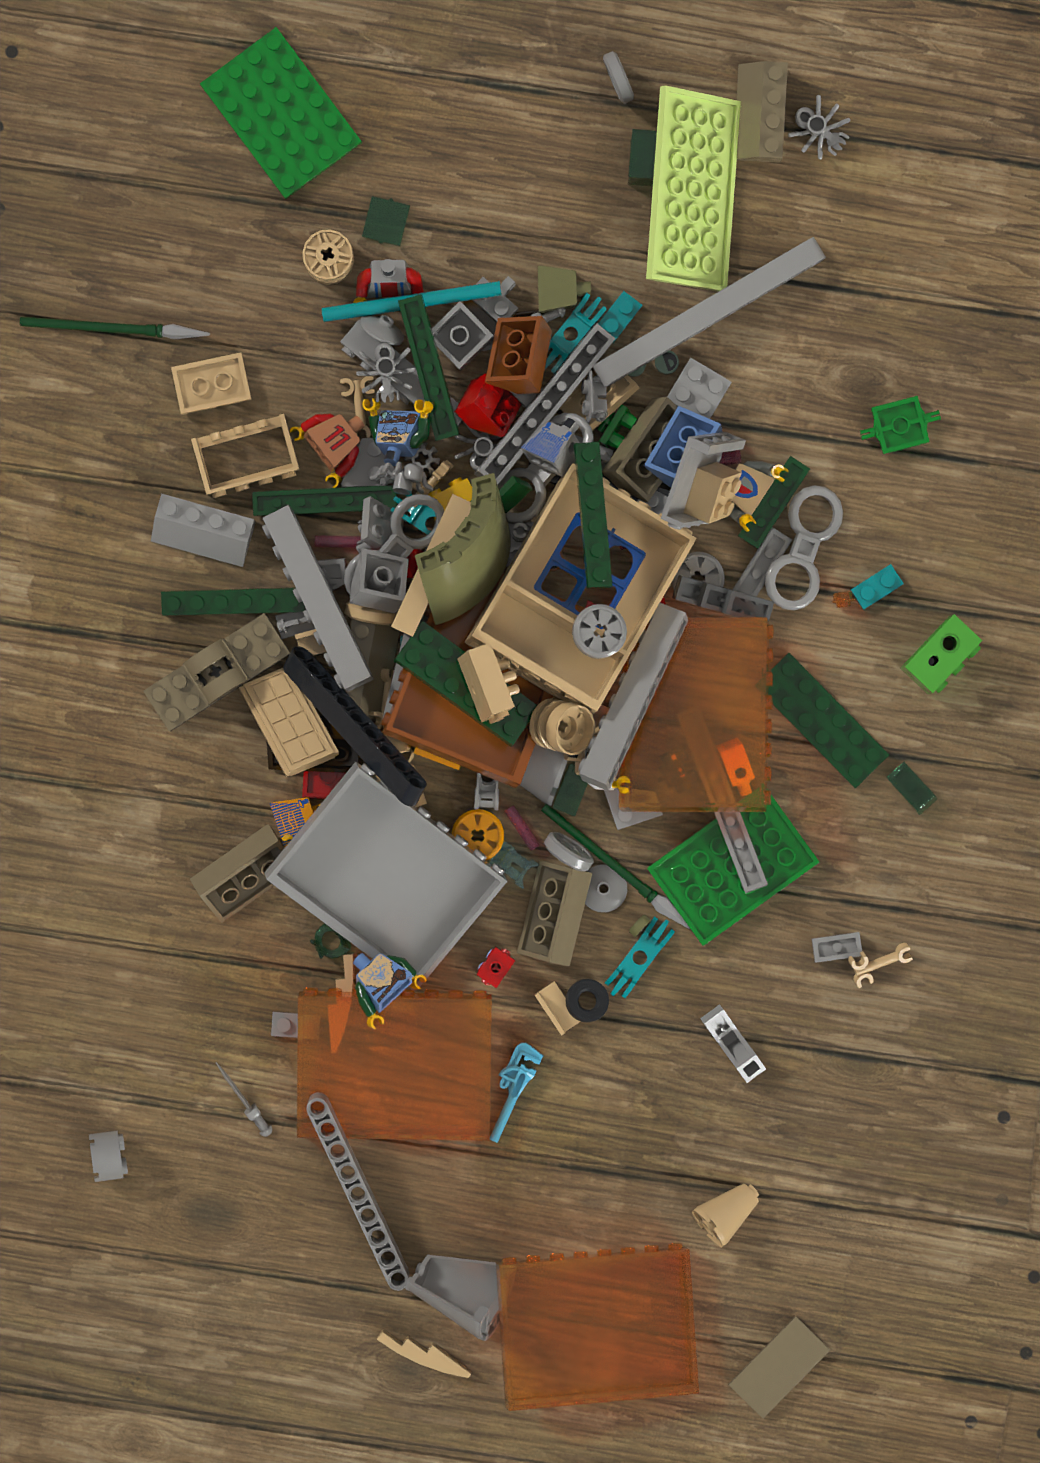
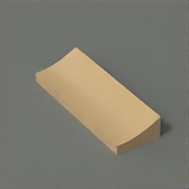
M452 494L427 550L434 548L443 541L447 543L455 536V531L470 513L471 502ZM419 569L391 626L412 637L429 603Z

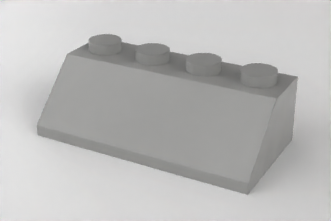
M161 493L155 514L151 542L243 567L256 521Z

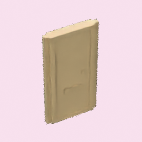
M283 668L239 687L243 698L286 777L298 774L339 755L338 749L312 702L289 678Z

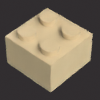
M718 462L697 468L683 513L708 524L728 517L734 508V495L741 486L740 477L742 472Z

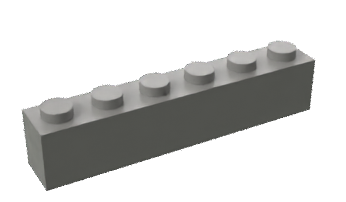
M358 320L340 341L344 346L341 350L351 359L356 356L361 360L360 366L365 371H376L374 366L359 355V351L364 352L377 363L375 349L383 342L376 340L366 333L360 325V320ZM394 350L395 357L393 361H395L400 356V354L396 350ZM405 358L395 366V370L416 369ZM417 370L412 373L392 375L413 387L412 390H409L394 381L390 382L399 391V397L406 405L409 402L414 405L418 399L425 402ZM450 397L453 410L455 411L459 403ZM454 412L459 427L463 420Z

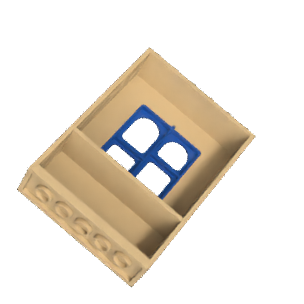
M572 463L565 475L559 479L464 643L473 648L491 643L497 661L509 660V670H514L516 674L557 699L584 706L594 714L600 708L697 538L692 536V531L686 527L681 528V530L669 527L667 525L668 522L661 519V513L658 515L651 511V507L645 502H636L631 499V495L627 491L613 488L609 485L610 482L603 477L609 548L613 546L625 547L630 551L633 558L632 567L625 579L621 580L612 575V585L616 588L617 593L609 605L622 615L626 623L627 636L621 649L608 658L595 659L586 656L577 648L572 636L573 623L580 613L575 609V605L587 586L585 569L576 567L560 556V551L572 531L581 525L576 465ZM552 566L559 567L577 579L575 587L565 602L556 599L541 588V584ZM596 625L595 636L600 635V638H603L605 629L603 627L599 628Z

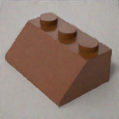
M542 316L497 319L485 380L487 384L516 394L540 393L552 329Z

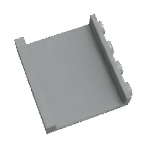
M728 432L688 437L661 516L662 520L668 522L667 525L669 527L681 530L684 527L690 528L694 525L708 524L683 513L697 468L715 462L719 463L723 452L743 449L746 442L745 439Z

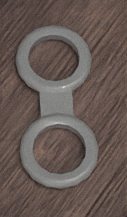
M562 413L554 416L549 421L560 426L568 418H571L577 422L582 431V443L593 442L594 440L591 426L585 418L578 414ZM533 463L528 468L509 470L498 484L499 489L512 476L527 478L534 484L536 496L532 506L521 513H511L508 511L506 513L507 521L509 523H524L536 517L545 505L547 494L545 486L556 474Z
M813 485L803 488L793 497L789 504L788 518L790 526L796 535L790 553L777 558L771 563L766 572L765 587L767 595L774 604L782 609L793 611L802 609L815 599L819 592L820 577L818 569L813 562L821 541L828 540L836 534L842 524L843 509L841 501L834 492L823 486ZM813 495L822 496L827 499L833 511L832 521L829 526L818 533L806 530L800 523L798 516L799 507L802 502ZM790 563H796L804 567L810 579L809 589L806 594L794 601L781 597L775 585L776 575L779 570Z
M415 494L406 497L396 506L392 513L390 526L393 534L379 550L372 551L407 558L413 549L428 547L443 516L444 507L437 499L429 495ZM426 505L435 512L436 522L433 530L427 536L419 539L405 536L401 528V520L405 512L413 506ZM360 553L350 561L345 570L344 583L349 594H351V582Z

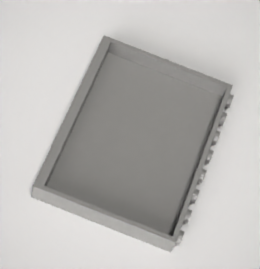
M355 762L265 871L266 880L372 959L380 953L385 956L392 955L405 958L417 971V975H424L427 979L507 883L504 875L505 870L495 862L493 865L487 862V857L480 850L475 849L473 851L467 846L469 843L457 834L455 837L449 833L450 828L439 820L436 823L430 818L431 814L422 806L417 808L401 803L388 787L374 775L375 773L367 764L364 763L361 766L358 762ZM417 979V985L421 986L423 983Z

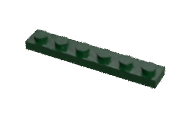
M420 294L398 300L424 400L430 401L433 404V410L428 415L435 441L460 435L423 295Z
M599 442L575 443L574 454L587 589L610 588L613 585Z
M393 485L252 492L253 516H267L287 505L293 509L295 514L363 511V500L370 496L389 508H396L397 502L393 499L395 496L397 497V493L393 491Z
M296 587L161 591L162 616L303 612L306 608L303 601L299 603L294 595L293 590Z

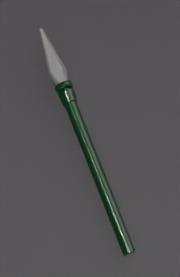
M20 317V326L143 334L152 337L157 335L158 338L167 337L170 339L210 335L208 332L175 324L165 326L158 324L156 326V324L136 325Z
M546 804L541 811L638 890L639 894L647 898V902L652 903L657 912L690 929L667 897L659 895L656 890L640 881L551 806Z

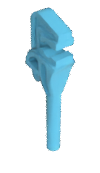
M521 1042L515 1047L508 1065L498 1074L502 1077L500 1087L502 1089L508 1087L509 1095L489 1138L496 1143L500 1139L518 1097L536 1073V1069L527 1068L522 1063L520 1066L518 1065L522 1055L525 1056L524 1060H531L536 1064H540L543 1057L539 1051L526 1042Z

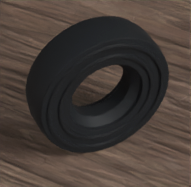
M592 979L577 981L569 988L566 994L565 1001L568 1012L573 1018L581 1022H593L600 1019L606 1013L609 1006L607 990L601 983ZM588 991L595 996L596 1004L593 1009L585 1010L580 1006L579 996L582 992Z

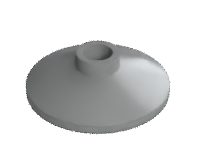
M376 315L361 317V327L376 340L390 345L402 344L404 335L393 324L394 321L386 315L381 317Z
M597 865L590 868L587 872L592 873L585 904L597 912H610L617 909L626 898L627 882L607 865ZM601 884H606L608 886V891L606 893H601L599 891V887Z

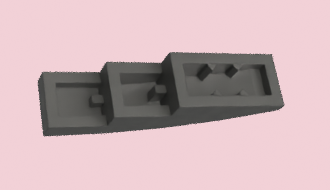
M681 575L678 576L672 596L673 599L765 625H768L774 602Z

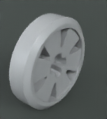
M612 51L605 54L603 61L620 101L626 104L634 99V93L617 53Z
M692 552L687 554L672 580V586L675 589L679 575L691 578V576H695L694 572H699L701 576L705 577L703 582L723 587L724 571L719 561L712 555L704 552Z
M596 604L585 608L578 614L573 623L572 636L575 645L583 654L591 658L603 659L614 655L621 649L626 640L627 628L622 615L616 609L608 605ZM596 625L599 628L603 627L605 629L603 638H600V635L595 636Z
M550 832L544 841L547 850L554 857L573 869L588 871L594 862L592 855L582 845L562 833Z

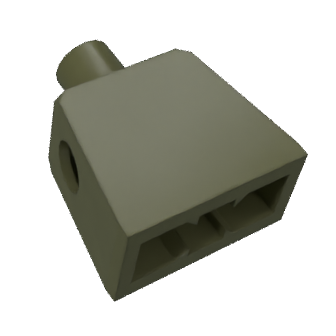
M538 266L539 313L544 314L561 308L577 307V296H585L586 293L591 296V281L576 282L575 270Z

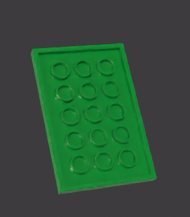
M277 27L200 83V86L285 200L362 143Z
M764 784L739 801L737 806L768 883L767 886L745 894L717 819L711 821L647 868L702 946L820 863Z

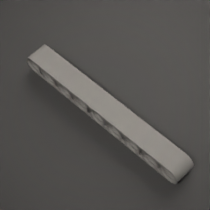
M314 1093L309 1097L307 1103V1113L388 1285L393 1290H403L409 1278L408 1267L328 1097L323 1093ZM315 1101H320L324 1104V1108L318 1111L313 1109L311 1104ZM324 1123H331L335 1129L331 1132H326L322 1129V1125ZM340 1144L345 1150L342 1153H335L332 1150V1146ZM344 1166H351L355 1172L347 1175L343 1173L342 1168ZM360 1187L365 1193L362 1196H356L352 1193V1189ZM368 1208L373 1210L375 1214L372 1217H365L362 1211ZM381 1230L385 1235L377 1239L373 1237L372 1232ZM390 1251L395 1257L391 1260H386L382 1257V1254ZM401 1273L405 1278L402 1281H396L392 1278V1275Z

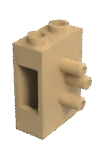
M491 643L468 650L458 658V662L481 722L489 720L490 724L498 722L508 716V711L515 707L511 696L520 692L519 686L514 684L507 687L506 683L515 680L517 675L514 670L502 674V670L510 668V662L508 659L497 661Z

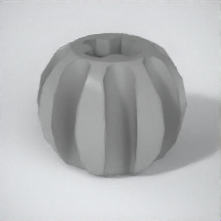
M425 442L413 457H405L404 461H412V464L423 468V471L428 470L431 476L435 471L431 468V465H439L440 458L432 457L438 450L434 446L430 450H426L428 442ZM420 454H423L424 457H429L425 461L426 464L422 466L420 462L415 461L419 459Z

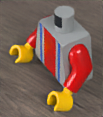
M385 259L371 261L369 268L357 276L356 296L358 298L353 303L367 301L365 297H397L424 293L421 275L418 271L409 267L405 260Z

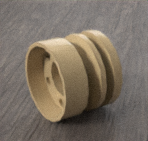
M330 229L320 230L311 235L305 242L302 252L303 262L310 276L317 282L326 285L338 284L345 280L352 272L354 266L352 246L348 239L340 232ZM331 250L334 258H328L325 261L323 252L328 253Z
M555 698L545 699L539 703L530 719V734L538 746L568 755H577L586 750L595 732L593 715L586 707Z

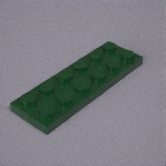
M422 621L413 637L409 638L396 656L394 662L507 745L513 746L530 722L532 713L537 705L519 692L511 696L515 707L508 711V716L490 724L489 720L481 722L458 662V658L465 651Z
M787 653L755 685L762 695L854 788H857L889 756L873 737L790 653Z

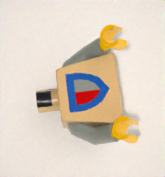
M746 461L744 464L739 463L736 470L742 472L740 477L741 486L734 495V508L729 516L739 523L746 532L750 531L746 526L748 522L752 521L756 524L751 515L774 482V478L780 482L785 480L779 476V473L783 470L788 472V469L779 464L773 465L764 461Z

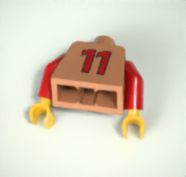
M331 413L315 414L301 423V426L291 427L289 432L292 433L298 430L299 437L295 438L294 441H300L305 438L331 472L335 470V472L326 477L325 481L327 482L330 477H334L336 484L332 488H336L340 485L342 478L355 465L359 454L358 444L360 442L356 433L365 426L357 415L346 422L341 414L336 416Z

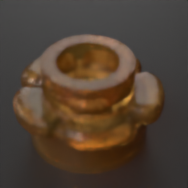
M852 591L833 593V601L831 602L836 603L837 608L851 606V601H855V598H852Z

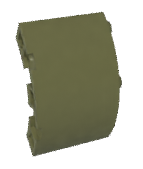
M494 473L471 479V510L468 517H465L455 531V536L447 543L443 541L434 548L415 555L435 625L454 619L477 605L494 588L507 565L511 537Z

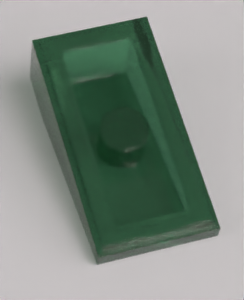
M905 762L886 777L919 815L937 800L934 793Z

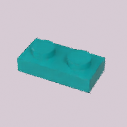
M623 291L598 324L615 338L614 343L643 305Z
M890 564L850 591L862 610H864L904 583Z

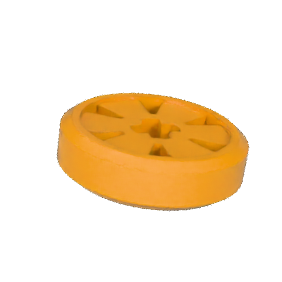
M474 809L465 812L456 820L452 829L453 836L456 837L458 834L469 843L467 846L473 851L478 849L487 857L486 861L493 858L500 851L504 842V829L501 822L494 814L486 810ZM474 829L476 831H484L485 834L482 835L484 840L482 842L479 840L474 842L471 839L474 836L471 834Z

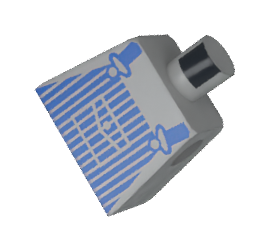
M568 418L562 426L547 422L523 444L521 449L529 462L563 477L575 458L574 444L579 443L574 433L579 428V425L571 418Z

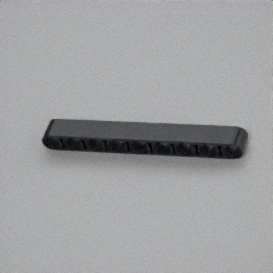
M293 647L283 666L284 672L396 798L406 806H415L427 786L425 779L345 690L339 688L336 680L304 647Z

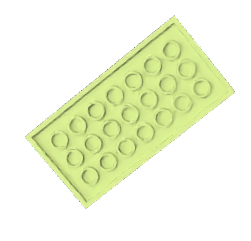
M660 86L646 279L717 292L727 287L741 101L671 86Z

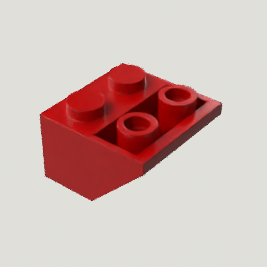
M486 373L471 380L454 412L469 428L504 437L522 404L510 391L487 384L485 382Z

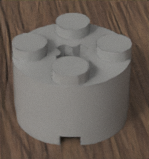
M118 1130L89 1134V1140H94L95 1142L90 1143L93 1173L99 1174V1176H94L95 1182L124 1178L123 1174H128L126 1158H121L120 1150H125L123 1134H118Z

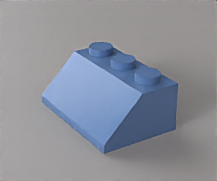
M678 406L644 465L645 468L666 485L672 487L688 437L723 432L721 424Z

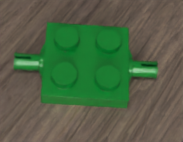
M918 396L872 407L873 427L860 430V435H862V440L876 436L883 455L930 442L927 425L929 422L941 420L940 412L937 410L925 414L920 406Z

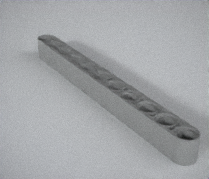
M812 237L596 363L593 368L603 385L608 387L820 263L826 256L815 238Z

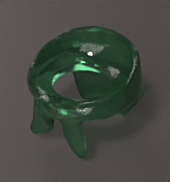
M325 923L316 931L314 940H310V943L315 946L320 959L323 956L331 959L338 958L351 950V942ZM328 931H333L340 939V945L335 950H328L323 946L322 937Z

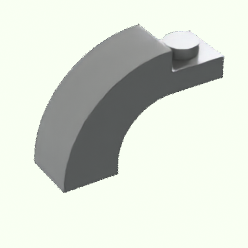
M720 1004L700 1018L747 1083L766 1070L763 1063Z

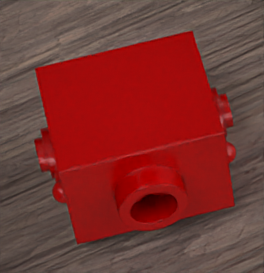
M495 946L494 949L488 952L486 961L479 965L476 975L482 978V983L485 985H492L497 988L515 962V959L511 957L510 951L507 949L501 950Z

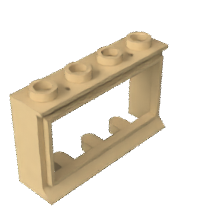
M285 414L191 439L206 495L212 494L213 498L227 495L226 490L235 488L236 492L249 489V484L258 482L259 486L272 483V478L281 475L282 479L296 476L295 471L300 470ZM282 427L291 464L211 485L202 448Z

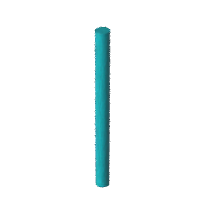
M500 281L322 308L323 321L329 322L401 311L398 300L420 294L423 295L426 307L501 296Z

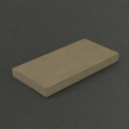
M795 1315L729 1383V1386L754 1411L764 1418L812 1370L830 1349Z

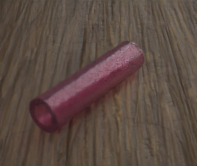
M315 535V547L356 548L358 546L357 541L361 540V536Z
M513 805L504 811L528 849L532 851L538 847L540 843L516 807Z

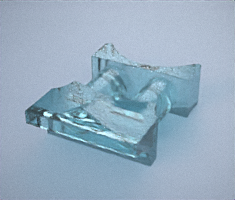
M506 841L503 842L500 851L489 862L491 865L495 862L505 870V874L515 880L514 884L524 889L523 877L530 868L539 866L534 860L530 859L528 861L519 855L515 848ZM514 862L522 867L523 871L519 872L510 865Z

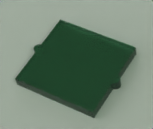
M372 196L362 237L379 241V244L384 242L400 246L410 205L394 202L392 198L386 200Z

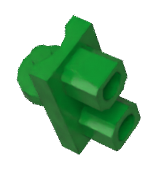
M621 405L616 414L613 412L597 428L599 432H604L599 442L606 448L612 447L617 449L625 438L618 434L621 427L624 426L631 430L638 419L631 414L626 406Z

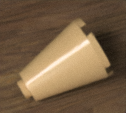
M741 1184L695 1207L692 1215L700 1228L704 1227L708 1232L707 1236L709 1239L722 1248L729 1242L758 1204L757 1197L759 1193L751 1184L749 1186Z

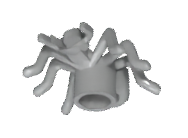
M817 95L816 115L813 110L807 107L800 108L795 114L797 125L806 130L788 133V137L812 135L801 149L804 153L815 138L819 136L818 159H822L823 139L826 138L828 151L836 156L837 153L831 149V146L835 150H842L839 143L846 145V142L839 136H843L846 139H849V136L843 132L831 133L830 130L849 123L850 118L827 126V122L839 108V105L835 104L826 118L821 116V96Z
M381 343L375 349L377 363L364 352L359 351V355L374 366L376 371H357L356 375H380L370 385L363 388L362 392L366 393L379 382H382L383 385L376 392V402H379L380 393L384 403H386L387 395L390 402L394 400L393 392L396 393L397 401H400L399 391L390 382L394 381L398 385L412 390L413 387L392 376L393 374H407L416 371L415 368L395 370V366L404 359L411 349L407 348L393 361L395 357L393 347L388 343Z
M467 426L469 431L478 439L475 440L456 435V439L474 445L472 448L455 455V459L467 456L473 452L470 458V466L476 471L492 452L493 448L497 446L492 441L503 437L490 436L489 433L485 432L479 434L475 429Z
M397 462L395 468L391 463H386L385 466H380L374 476L370 477V480L373 481L381 476L380 484L385 486L392 483L393 491L402 495H410L412 493L413 483H416L417 491L420 494H424L420 482L423 483L426 489L433 491V487L427 483L423 468L412 463L405 465L403 469L401 462Z

